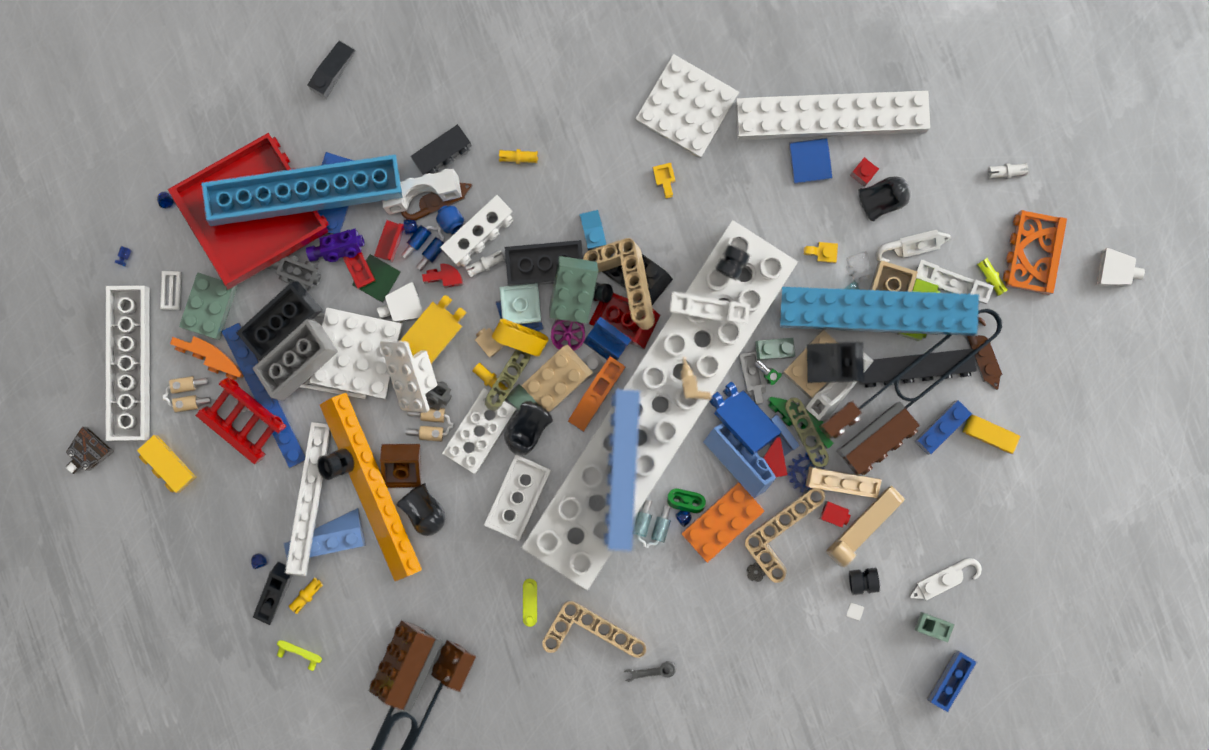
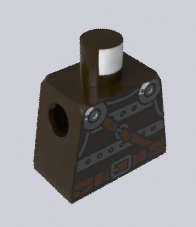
M83 426L66 451L67 455L72 458L66 468L73 474L81 467L86 471H90L110 456L114 450L92 430Z

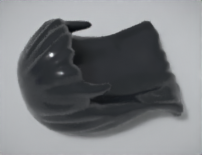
M898 176L888 177L871 187L858 189L861 206L868 219L872 222L885 213L903 208L909 203L911 197L908 183L905 179Z
M531 401L523 402L520 405L518 414L511 420L505 430L504 439L508 448L519 456L531 452L541 437L543 430L553 421L550 413L542 408L541 405H536Z
M426 483L410 490L397 503V507L408 515L414 529L423 536L436 534L445 524V512L438 501L428 492Z

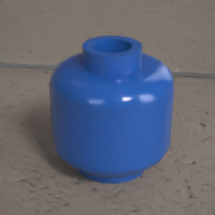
M443 206L438 210L436 222L444 233L455 234L463 227L464 217L455 206Z

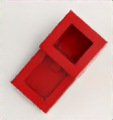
M440 264L441 271L439 272L437 269L426 270V274H422L425 284L443 281L444 288L463 285L460 273L449 264Z

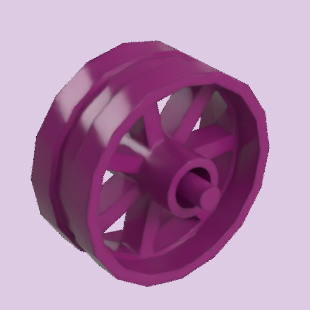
M555 320L551 329V340L554 346L560 350L565 346L561 342L566 340L573 351L580 348L585 340L584 324L570 321V325L565 326L563 322L567 320ZM573 323L578 324L579 328L573 329ZM560 324L564 331L555 330V327ZM582 331V338L577 337L574 333ZM554 334L563 336L557 341ZM573 338L578 343L571 345V339Z

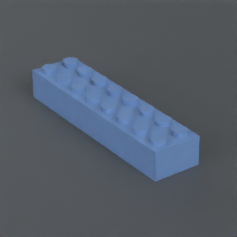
M616 389V394H612L611 406L615 407V414H611L610 426H614V434L610 433L609 446H613V454L609 453L608 466H612V473H608L607 485H611V493H607L606 505H610V513L605 515V525H609V533L604 535V545H608V550L632 551L640 391Z

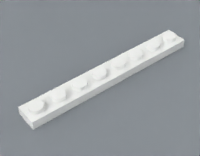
M311 422L286 574L306 576L323 480L318 471L317 461L319 457L327 454L331 433L328 424Z

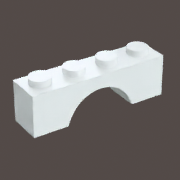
M444 169L441 172L424 174L418 178H407L400 182L403 198L384 200L382 203L385 211L391 215L407 211L410 201L416 195L423 192L436 193L443 201L462 197L459 176L454 169Z
M865 353L864 372L873 362ZM830 382L814 396L806 406V409L819 421L827 420L857 382Z

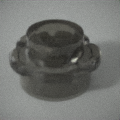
M758 563L749 565L747 568V577L751 581L759 582L766 574Z

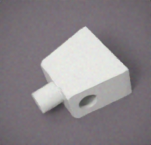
M1106 248L1102 250L1096 286L1132 285L1133 279L1143 280L1145 269L1135 267V257Z
M413 282L386 295L387 305L377 308L380 319L391 316L393 322L397 323L417 320L423 313Z

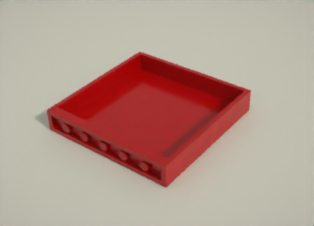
M269 132L168 189L227 290L328 233L327 226L329 223L324 215L320 216L317 211L210 226L207 222L202 183L295 169L290 168L288 165L290 163L289 158L285 152L281 154L278 149L281 147L276 137L272 138Z

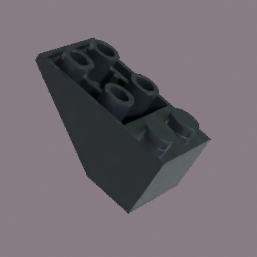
M642 254L651 304L653 305L673 278L666 270ZM622 265L602 271V273L626 291Z
M863 342L807 344L808 383L864 381Z

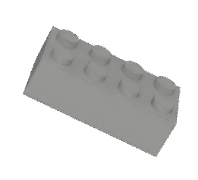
M306 319L252 369L270 397L284 401L338 351L320 323Z

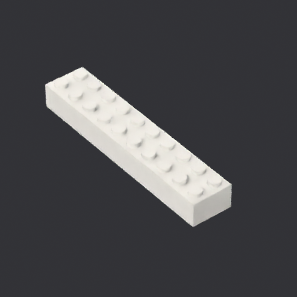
M928 91L737 98V140L926 133L930 129Z

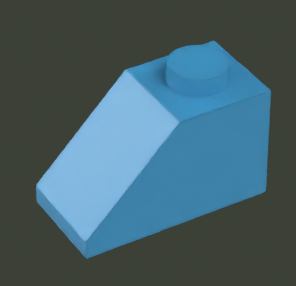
M595 210L580 214L588 251L607 245L599 211Z

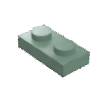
M793 338L755 341L757 360L796 357Z

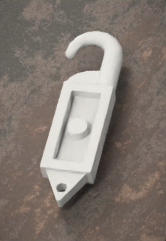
M936 229L903 237L898 241L881 245L876 252V258L878 261L889 262V259L882 258V254L893 249L898 256L903 258L940 249L942 244L951 239L950 234L938 232Z
M964 559L917 582V586L910 595V598L928 600L960 584L963 581L962 569L969 565H973L976 568V574L973 576V580H976L981 575V565L975 559Z

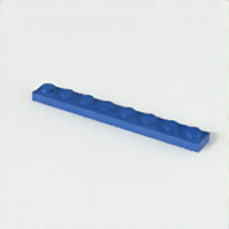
M237 323L223 330L222 333L255 400L273 415L280 417L287 426L279 433L274 431L273 436L288 467L292 468L304 462L306 455L278 399L270 397L252 369L259 361L237 335L236 332L242 328L241 324Z

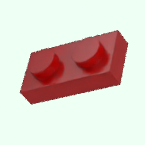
M362 252L357 253L352 258L343 257L358 289L376 281Z

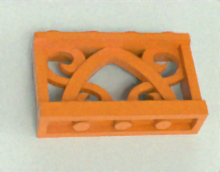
M1025 210L1015 214L1013 225L1016 226L1015 232L1010 237L1012 248L1006 258V262L1009 265L1008 270H1005L1003 275L1006 287L1046 295L1054 293L1067 218ZM1028 219L1035 221L1038 231L1035 232L1034 227L1030 224V230L1026 231L1024 229V222ZM1041 221L1055 223V225L1051 228L1042 229ZM1021 234H1022V235H1023L1024 237H1026V238L1023 239V240L1020 242ZM1042 236H1045V241L1046 239L1051 240L1049 246L1044 244ZM1038 238L1039 245L1044 251L1049 253V257L1041 258L1032 266L1027 260L1023 249L1030 242ZM1017 257H1018V259H1019V261H1020L1019 264H1016ZM1044 263L1046 265V270H1042L1041 267L1038 271L1036 270L1039 264ZM1020 269L1022 271L1021 276H1024L1027 272L1030 275L1024 282H1019L1015 278V271ZM1034 277L1044 283V285L1040 287L1030 285L1029 283Z

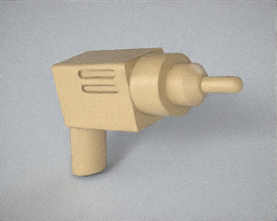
M683 357L684 365L682 366L681 379L685 399L711 400L710 392L698 391L696 376H693L692 369L690 370V366L686 363V358Z

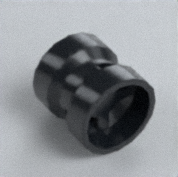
M596 282L592 301L599 300L604 303L611 301L613 296L612 286L607 283L600 284Z

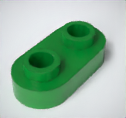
M678 488L672 489L667 497V503L670 507L691 513L702 512L706 504L703 495Z

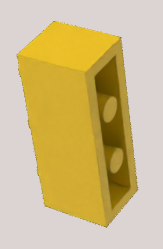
M153 435L137 450L140 454L138 456L140 460L146 465L150 464L153 468L151 470L153 474L159 479L162 477L166 482L164 484L165 487L172 493H180L196 478L158 435Z

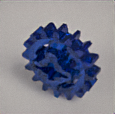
M805 452V457L798 454V460L792 458L794 464L788 465V468L792 470L787 473L789 476H792L789 483L794 482L793 488L800 487L801 493L805 489L808 491L812 488L806 486L807 478L803 471L808 470L809 467L815 468ZM823 457L815 459V462L821 463ZM808 460L805 466H798L800 462ZM795 472L799 473L801 483L797 480Z

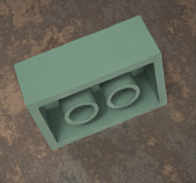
M559 256L549 306L550 318L588 324L598 275L597 262Z
M197 272L179 327L220 340L238 286L227 290L222 280Z

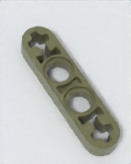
M517 349L514 351L485 398V406L489 410L496 411L501 407L529 362L530 354ZM523 354L524 357L519 364L516 363L519 355ZM510 367L515 368L517 375H510L507 369ZM505 382L508 385V389L501 390L498 383ZM497 393L500 396L496 403L492 404L491 401Z
M790 398L785 403V410L811 463L816 467H823L829 461L828 453L801 400ZM790 402L798 403L797 411L798 413L803 411L804 415L794 419L793 415H796L794 410L789 409V406H791ZM800 418L807 420L808 426L806 429H800L797 426V421ZM808 436L816 438L815 446L809 447L806 444ZM818 446H820L821 450L817 451L819 455H824L825 457L822 460V464L820 462H815L817 455L815 452L811 454L810 450L816 449Z

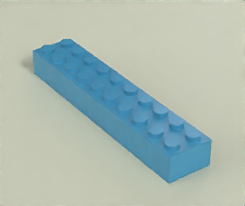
M396 155L202 183L206 218L210 226L403 198Z
M782 287L781 328L976 336L979 294Z

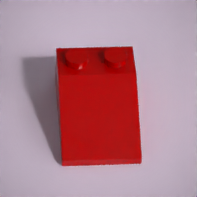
M613 293L612 299L608 303L599 301L589 324L594 326L598 319L602 317L631 339L630 344L645 349L661 315L653 309V326L649 329H641L631 317L628 298Z

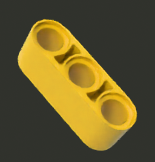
M500 319L491 335L500 344L534 356L541 355L549 340L545 334L506 319Z
M972 414L968 417L962 431L971 437L1010 454L1014 453L1021 437Z

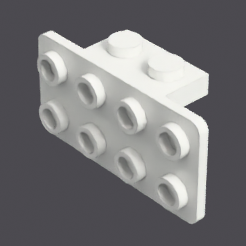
M382 340L380 342L381 352L384 356L400 408L404 411L428 412L429 406L425 394L435 388L437 382L427 351L421 350L412 356L409 344L406 341Z

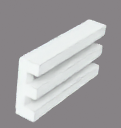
M161 272V310H180L182 272ZM167 275H170L168 305H165ZM174 276H176L175 306H173Z

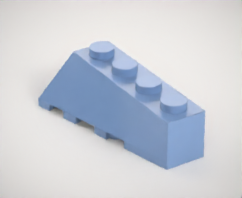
M723 423L713 428L704 440V444L753 498L766 492L776 479L765 459L760 458L758 453L752 456Z
M359 508L315 528L310 557L366 546ZM291 541L284 543L287 561Z

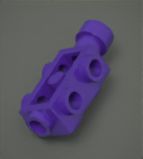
M356 228L320 237V246L306 247V254L310 262L316 261L320 257H323L325 261L336 262L341 257L352 258L357 253L362 252L361 247L365 246L363 236L359 235Z

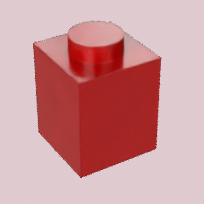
M864 157L850 176L865 187L879 168Z
M826 501L819 519L843 528V525L848 524L851 515L848 514L849 509Z

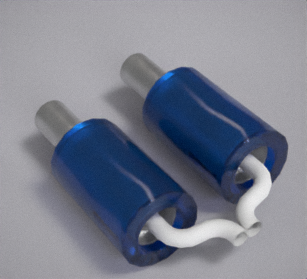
M420 225L406 242L409 246L401 255L405 259L408 258L413 250L418 251L432 233L428 229L438 230V234L441 236V239L435 236L423 251L422 255L424 257L416 266L420 271L429 261L433 263L442 252L440 247L444 244V237L439 226H427L425 228Z

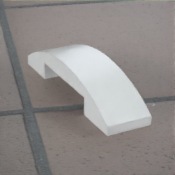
M922 259L917 269L916 279L939 285V289L950 293L979 294V302L984 304L988 303L994 287L985 282L973 280L940 268L938 265Z
M672 292L669 312L747 324L750 304Z

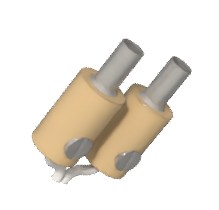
M193 376L170 379V386L166 388V393L163 395V400H166L168 405L173 407L175 413L196 410L199 405L211 403L210 397L197 399L196 395L173 398L172 404L166 398L169 394V389L172 394L196 390V386L207 385V378L194 379Z
M429 407V411L426 413L408 411V416L421 417V421L444 423L446 417L448 424L452 425L447 428L445 433L443 427L420 426V429H406V435L419 436V440L442 442L443 436H446L449 430L453 428L450 417L445 414V408L437 410Z

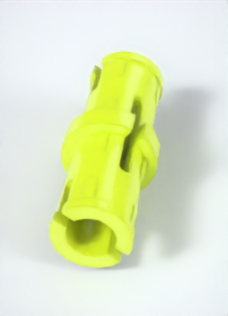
M988 258L977 264L986 276V282L994 286L993 289L997 296L1008 290L1000 279L999 272L995 271Z

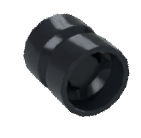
M728 244L723 253L724 259L719 260L715 269L728 278L737 281L742 273L741 267L746 265L750 255Z
M342 448L323 455L317 461L318 471L326 480L347 474L354 468L352 454L347 449Z
M876 567L867 568L864 572L860 569L849 571V584L852 595H860L864 591L868 593L880 592L879 575Z

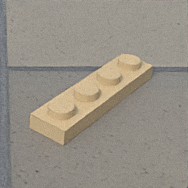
M809 467L806 486L878 498L882 480Z

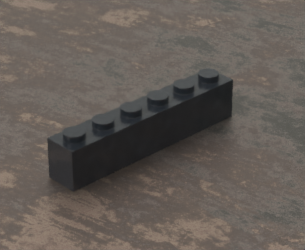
M974 348L930 353L905 373L900 380H903V384L914 383V379L922 378V382L932 381L934 380L933 377L936 376L942 377L972 353ZM923 354L873 359L872 364L864 372V381L859 382V384H865V388L877 387L876 383L884 382V386H886ZM975 355L945 379L953 378L952 375L960 374V377L972 376L971 373L977 371Z

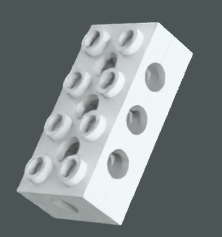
M496 195L440 248L458 268L460 266L465 267L471 262L473 254H479L485 249L487 241H493L499 236L501 228H507L513 223V211ZM491 217L498 218L495 223L488 222ZM477 230L484 231L481 236L474 235ZM463 243H469L467 249H460Z
M484 388L442 453L474 474H477L517 411L516 408L504 401L501 407L495 411V418L487 420L485 414L489 409L485 406V398L489 391ZM496 395L491 401L492 404H495L498 399ZM478 426L485 428V434L481 437H477L475 434V429ZM468 442H472L475 446L472 453L465 451V445Z
M515 455L484 525L520 541L551 470L519 455ZM524 474H528L531 477V483L527 486L521 483V477ZM514 493H522L523 501L521 503L513 501ZM507 510L515 512L514 520L509 521L505 518Z

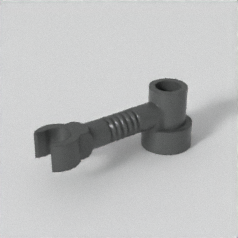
M666 661L658 668L644 670L629 668L624 672H631L632 678L625 681L631 682L636 678L657 675L669 678L676 673V665L671 661ZM665 667L669 669V673L665 672Z

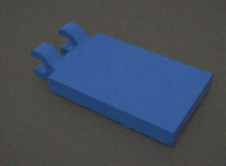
M730 382L725 386L726 389L723 390L724 394L728 396L726 400H723L722 395L716 392L712 395V399L709 402L717 409L714 413L717 418L753 456L777 438L782 431L744 390L739 393L735 384Z

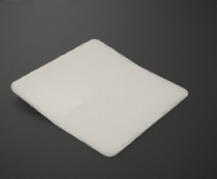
M850 603L846 616L860 621L864 607Z

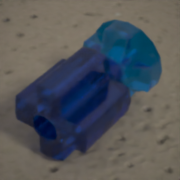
M121 246L117 255L120 259L115 260L114 263L125 267L126 263L124 260H128L131 249Z

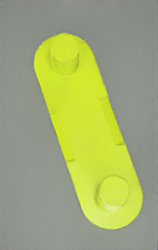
M531 578L526 579L523 583V623L528 627H532L537 623V582Z
M279 640L277 642L279 647L278 657L282 658L285 650L301 655L303 658L310 660L308 669L314 671L317 663L322 662V658L317 654L286 641Z

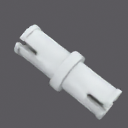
M1006 163L1003 166H989L988 171L996 172L988 173L990 179L1006 177L1008 179L1012 176L1028 175V170H1021L1028 168V164L1011 165Z
M498 250L487 257H481V260L465 267L468 270L469 276L473 277L484 270L489 271L491 267L504 262L505 259L501 251Z

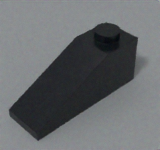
M338 41L316 69L307 84L309 89L327 99L356 50Z
M277 562L270 571L253 618L268 625H271L293 575L285 573L287 565Z

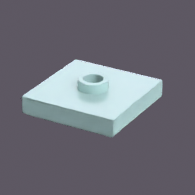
M538 283L500 287L502 319L517 324L541 322Z

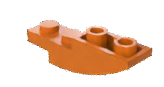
M194 336L191 343L172 337L170 344L175 346L174 350L185 353L186 350L193 352V357L201 360L206 357L204 365L208 366L207 370L217 374L220 370L226 372L225 377L237 380V377L243 379L240 368L216 346Z
M609 357L580 400L568 422L584 432L626 366Z

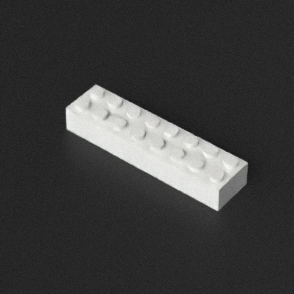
M106 286V441H148L150 439V288L147 286Z

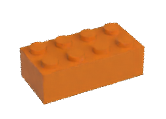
M737 482L681 534L708 563L764 513L765 510Z

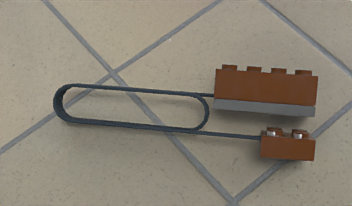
M981 309L978 311V314L988 313L995 318L997 322L996 332L917 397L907 398L901 394L898 387L900 378L952 335L945 336L859 408L853 401L848 402L819 426L828 439L832 437L834 439L838 438L845 432L844 427L847 425L849 427L853 426L861 419L859 417L862 414L860 410L893 383L897 395L902 400L911 401L906 406L901 401L895 403L837 450L838 454L855 475L867 474L873 469L871 466L873 463L882 462L888 457L887 452L889 450L895 451L903 445L902 440L904 438L910 439L918 432L917 428L920 425L907 408L999 335L1002 329V320L998 313L991 309Z
M401 620L395 629L391 643L387 646L383 660L379 663L375 678L370 683L369 692L378 697L384 704L391 706L371 750H382L393 725L404 717L411 719L412 726L401 750H412L443 685L460 692L476 656L461 645L446 640L431 673V676L439 680L440 684L418 727L416 719L407 712L411 711L443 641L427 629ZM394 708H398V709L407 711V712H402V711H401V712H397V713H395V714L392 715V712H393Z

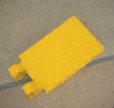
M444 295L438 304L432 302L400 341H406L409 344L412 356L421 350L427 351L430 363L432 364L463 327L459 322L467 312L459 307L454 315H452L445 309L452 299Z

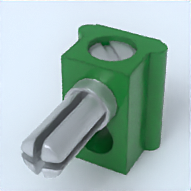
M760 360L755 362V365L764 373L767 384L774 385L781 378L782 373L777 372L773 368H768Z

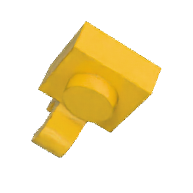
M666 163L654 166L652 169L656 185H663L665 199L673 197L670 183H674L676 180L672 164Z
M818 242V247H804V255L817 256L816 262L837 263L838 244Z

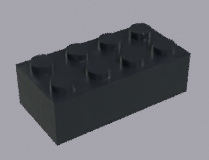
M581 240L505 247L508 286L536 283L538 285L553 284L559 256L583 260Z
M299 281L291 282L236 333L258 360L261 361L306 319L313 320L323 310Z

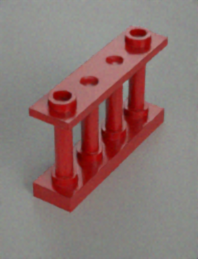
M227 377L220 381L219 385L224 390L213 405L200 409L195 416L255 465L266 455L262 452L261 448L273 432L279 433L287 426L280 417L273 415L240 388L235 380ZM231 394L239 402L228 417L222 419L217 411ZM246 407L254 414L243 429L238 432L232 427V423L243 408ZM261 419L268 427L258 441L253 444L247 439V435L258 420Z

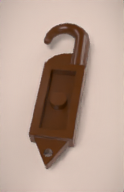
M460 183L462 197L443 201L436 193L430 192L420 198V211L413 214L403 211L401 214L409 221H415L433 214L443 206H451L464 200L473 185L470 183Z
M978 317V322H980L983 326H986L985 321L981 317ZM983 335L967 336L970 349L974 348V350L988 340ZM988 343L975 354V361L983 382L986 381L994 389L998 390L1000 376L1003 374L991 343Z

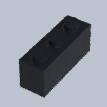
M457 124L410 157L422 175L438 173V169L443 165L446 167L455 161L453 158L459 154L463 156L468 153L472 145Z

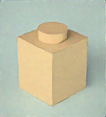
M483 328L476 334L477 338L475 341L487 356L492 358L505 346L492 338L493 331L490 328L487 330Z

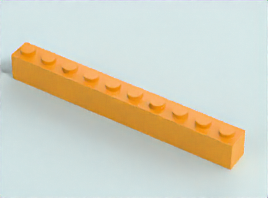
M347 393L332 397L319 404L338 450L342 448L347 449L352 454L354 468L349 472V476L394 581L396 582L421 571V566Z

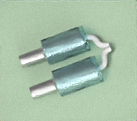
M646 500L643 511H638L633 534L638 535V540L643 543V547L649 548L650 545H657L659 541L665 543L671 520L667 519L670 506L664 505L661 517L656 518L651 539L656 540V542L648 543L647 545L640 536H647L652 515L649 514L652 501Z

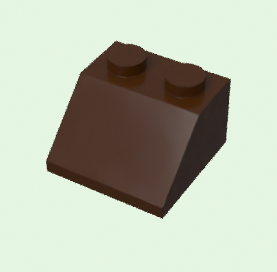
M420 444L381 445V475L387 488H415L421 485Z

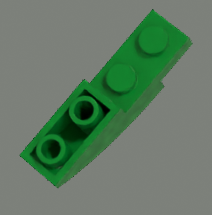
M770 397L767 400L769 402L768 407L775 413L779 412L783 416L782 421L790 427L792 423L785 410L787 400ZM790 402L791 406H789V409L794 410L796 415H793L794 419L804 415L803 411L798 413V404ZM806 409L824 447L829 449L834 443L819 428L824 422L822 420L819 421ZM800 418L797 421V425L799 423L802 424L801 429L807 428L808 422L806 419Z

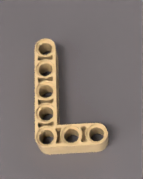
M625 238L587 251L583 256V260H596L598 273L622 265L631 317L641 329L651 328L654 324V314L642 252L639 246L632 239Z
M892 485L889 486L827 549L826 553L839 566L846 567L856 557L854 552L904 502L905 498Z
M811 488L747 536L745 540L746 548L772 582H782L785 579L787 570L768 543L820 506L825 499L823 489ZM812 492H819L822 498L819 501L812 500ZM803 503L806 506V510L800 513L795 509V505ZM781 515H788L790 522L788 524L782 523L780 521ZM772 526L775 529V533L767 535L764 528ZM752 537L757 538L759 545L752 546L749 543V539ZM768 553L771 556V560L768 562L763 561L761 554ZM779 568L782 570L783 575L775 577L772 570Z
M567 601L563 604L542 642L546 652L553 653L557 651L574 622L635 658H640L646 653V645L642 640L575 601ZM569 604L574 605L576 608V612L573 615H568L565 612V607ZM585 614H589L593 618L592 623L589 625L582 622V617ZM559 621L566 624V629L563 632H559L555 628L556 623ZM601 624L609 626L610 630L607 634L599 632L598 628ZM618 634L626 636V641L623 644H618L615 641V637ZM549 638L555 639L557 642L556 647L548 648L546 640ZM639 643L643 646V650L641 653L636 654L632 651V646Z

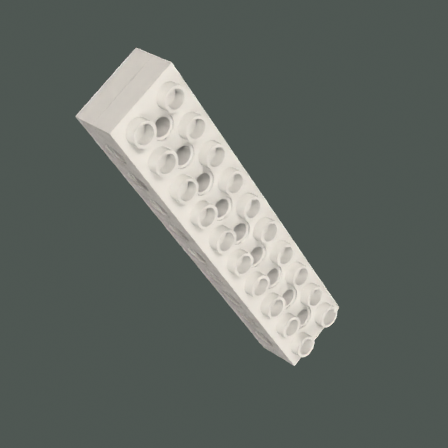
M734 220L726 229L685 294L750 304L748 323L712 320L673 312L623 389L640 391L638 429L643 430L647 435L646 443L642 446H637L634 517L709 402V400L685 399L682 380L674 377L673 368L677 365H684L683 357H685L690 370L692 369L693 376H696L698 391L710 392L712 397L798 263V261ZM728 244L750 255L746 265L741 267L750 272V281L741 282L733 280L715 269L719 260L724 259L723 253ZM705 333L709 337V345L698 347L694 342V335ZM662 397L667 401L668 408L665 412L658 413L653 410L652 401L654 398ZM612 406L522 546V549L586 590L589 589L613 551L608 550V545H604V535L609 533V525H605V515L610 513V505H606L607 493H611V485H607V476L610 473V466H608L609 453L613 454V446H609L610 433L614 434V426H610L611 414H615L614 406ZM599 494L604 497L605 507L601 511H593L589 507L588 501L592 495ZM578 527L584 532V540L581 543L573 544L569 541L567 534L571 528Z

